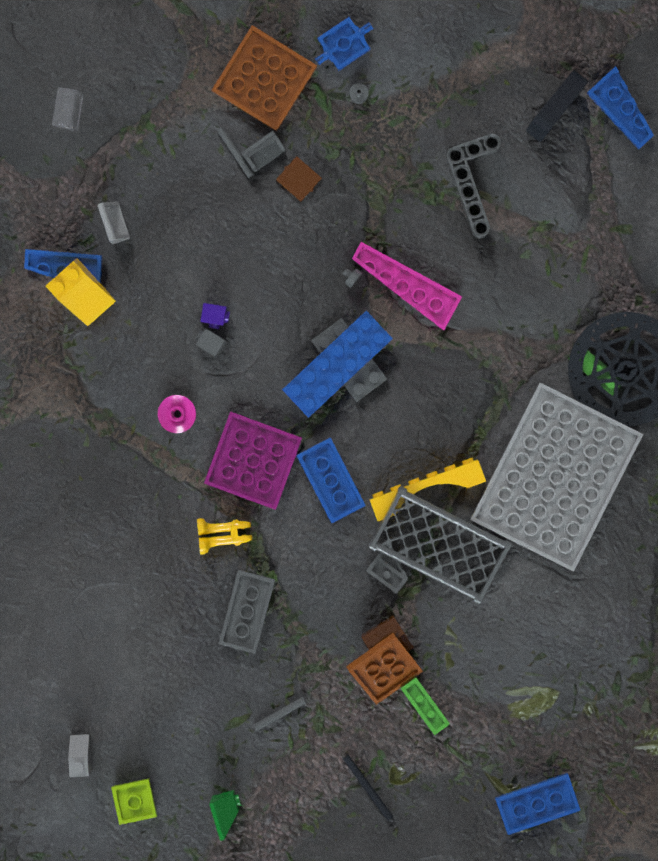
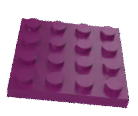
M230 411L204 484L276 510L302 438Z

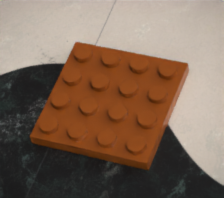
M252 25L212 88V92L277 132L316 70L317 65Z

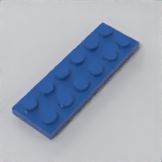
M365 311L282 390L309 418L393 338Z

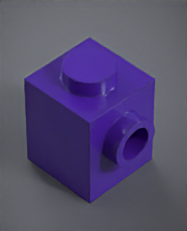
M203 303L201 323L209 324L208 328L220 329V326L224 327L225 323H229L230 312L227 311V307Z

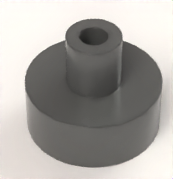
M361 83L354 84L349 91L350 99L356 104L364 103L368 98L367 87Z
M346 268L342 273L348 278L345 284L351 288L362 275V272L357 268L353 272Z

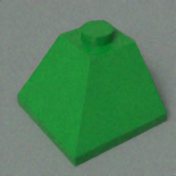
M234 790L212 796L209 803L220 841L225 839L239 811V806H241L239 794L235 795Z

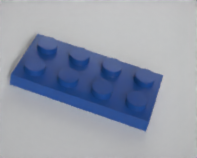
M331 438L296 455L331 523L366 506Z
M568 773L495 797L508 835L581 811Z

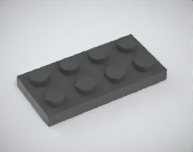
M341 318L312 339L311 342L321 354L348 326ZM371 359L344 386L355 401L358 402L385 382L387 378L373 359Z
M238 569L219 640L220 645L256 654L275 579Z

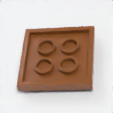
M394 633L346 666L351 675L376 705L423 672Z

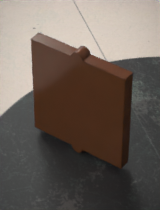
M296 156L288 166L284 167L285 170L276 181L302 202L310 192H313V188L322 178Z

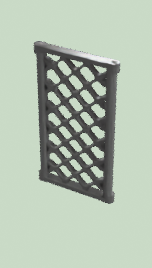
M400 486L368 548L373 551L377 550L472 598L474 602L480 604L512 542L506 539L502 540L408 492L406 488ZM400 497L404 498L405 506L395 509ZM415 504L422 507V514L412 518L409 508ZM407 509L409 519L399 522L396 512ZM393 513L396 519V523L386 526L391 514ZM431 513L438 515L439 523L428 526L426 517ZM424 518L426 527L415 530L413 521ZM411 522L413 531L405 535L402 534L400 525ZM448 522L455 524L456 531L446 535L443 525ZM398 526L400 536L390 539L387 529ZM440 526L443 535L432 539L430 529ZM384 530L387 540L380 544L377 541ZM427 530L430 540L419 543L417 534ZM465 530L471 532L472 540L462 543L460 533ZM415 535L417 544L406 547L404 538ZM457 535L459 545L449 547L447 538ZM482 538L489 541V549L479 552L477 542L482 540ZM402 539L404 548L399 552L392 550L391 542ZM444 539L447 548L437 552L434 542ZM431 543L434 552L424 556L421 546ZM473 543L476 553L466 556L464 546ZM418 547L421 557L415 561L408 558V551ZM500 547L502 551L498 559L495 560L493 551ZM461 548L463 557L453 560L451 550ZM448 552L451 559L450 562L440 564L438 555ZM491 552L493 561L482 564L481 554ZM435 556L438 565L432 569L426 567L425 559ZM478 556L480 565L472 569L469 568L468 559ZM465 560L467 570L457 573L455 563ZM451 564L454 574L448 578L442 575V567ZM494 565L489 576L486 577L484 568ZM482 569L484 578L473 581L472 571ZM469 573L471 582L466 586L460 584L459 576ZM485 581L479 593L475 592V585Z

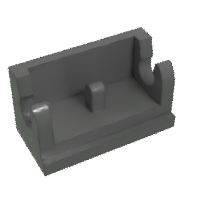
M272 131L243 151L242 156L255 173L286 150Z

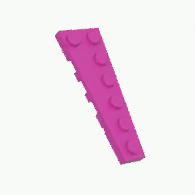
M361 242L352 260L435 325L445 330L462 296Z

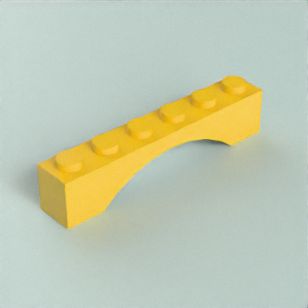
M472 457L462 461L463 465L456 467L453 464L445 467V471L438 474L437 471L426 474V479L419 480V477L408 481L409 485L404 486V488L412 494L437 484H454L470 488L486 482L479 461L473 460ZM401 484L391 487V492L384 494L383 491L372 494L373 498L370 499L377 521H381L385 517ZM400 497L395 509L400 508L405 503L404 498Z

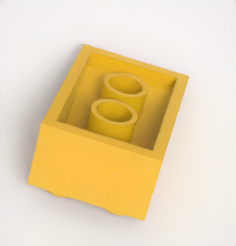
M78 258L46 285L57 300L87 326L116 302Z

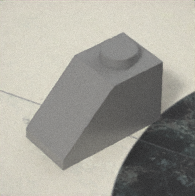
M90 734L70 735L69 777H85L92 773Z

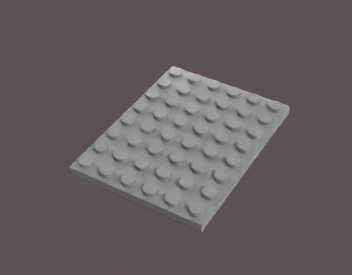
M539 382L470 520L574 572L643 434Z

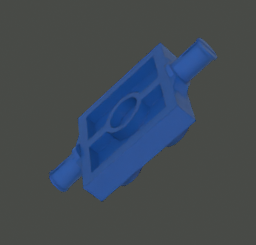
M348 17L319 36L317 40L323 47L324 53L315 58L317 64L320 65L329 59L337 70L340 71L370 51L371 48L365 41L364 35L373 30L372 25L368 22L359 28Z

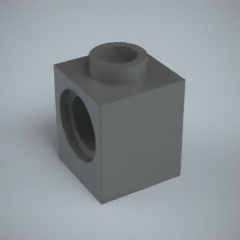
M206 328L204 332L200 330L195 338L198 347L216 358L226 343L224 339Z

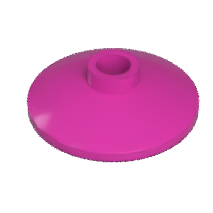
M181 395L167 397L162 401L158 409V420L161 426L171 433L187 431L192 427L196 419L195 406L188 398ZM177 410L181 412L179 418L174 416V412Z

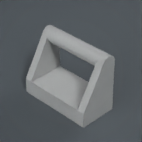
M119 202L98 204L97 206L109 242L116 244L130 239L131 237Z

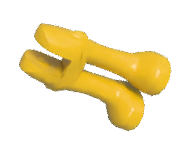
M198 518L197 528L199 536L220 532L231 533L227 536L199 537L200 555L208 553L211 547L230 544L240 546L241 543L252 541V535L238 536L237 529L250 528L251 523L236 519L232 522L211 524L207 523L203 518Z

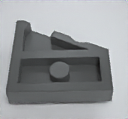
M381 552L378 553L366 569L369 574L396 594L408 579L401 563Z

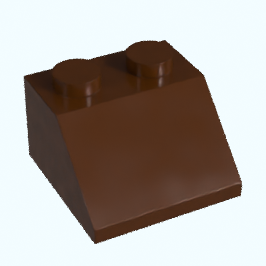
M394 615L361 635L369 650L392 633L396 635L407 651L414 648Z

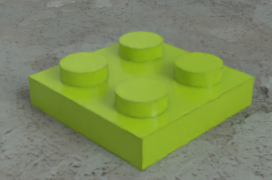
M150 778L111 787L119 825L158 816Z

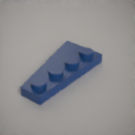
M615 66L587 94L639 150L654 135Z
M25 249L24 269L55 278L78 258L101 284L103 255Z

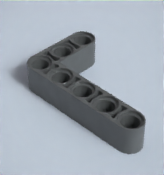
M488 134L449 149L446 156L473 236L479 239L484 238L489 233L490 225L468 162L497 152L501 140L496 134ZM487 140H494L497 146L489 148L486 143ZM476 146L479 152L475 155L470 154L468 148ZM452 152L459 153L460 160L453 161L450 158V154ZM459 170H464L467 174V177L465 179H459L456 175V172ZM470 188L473 191V196L465 197L463 190ZM476 206L479 209V214L476 216L471 215L469 208ZM476 225H484L486 228L485 233H477Z

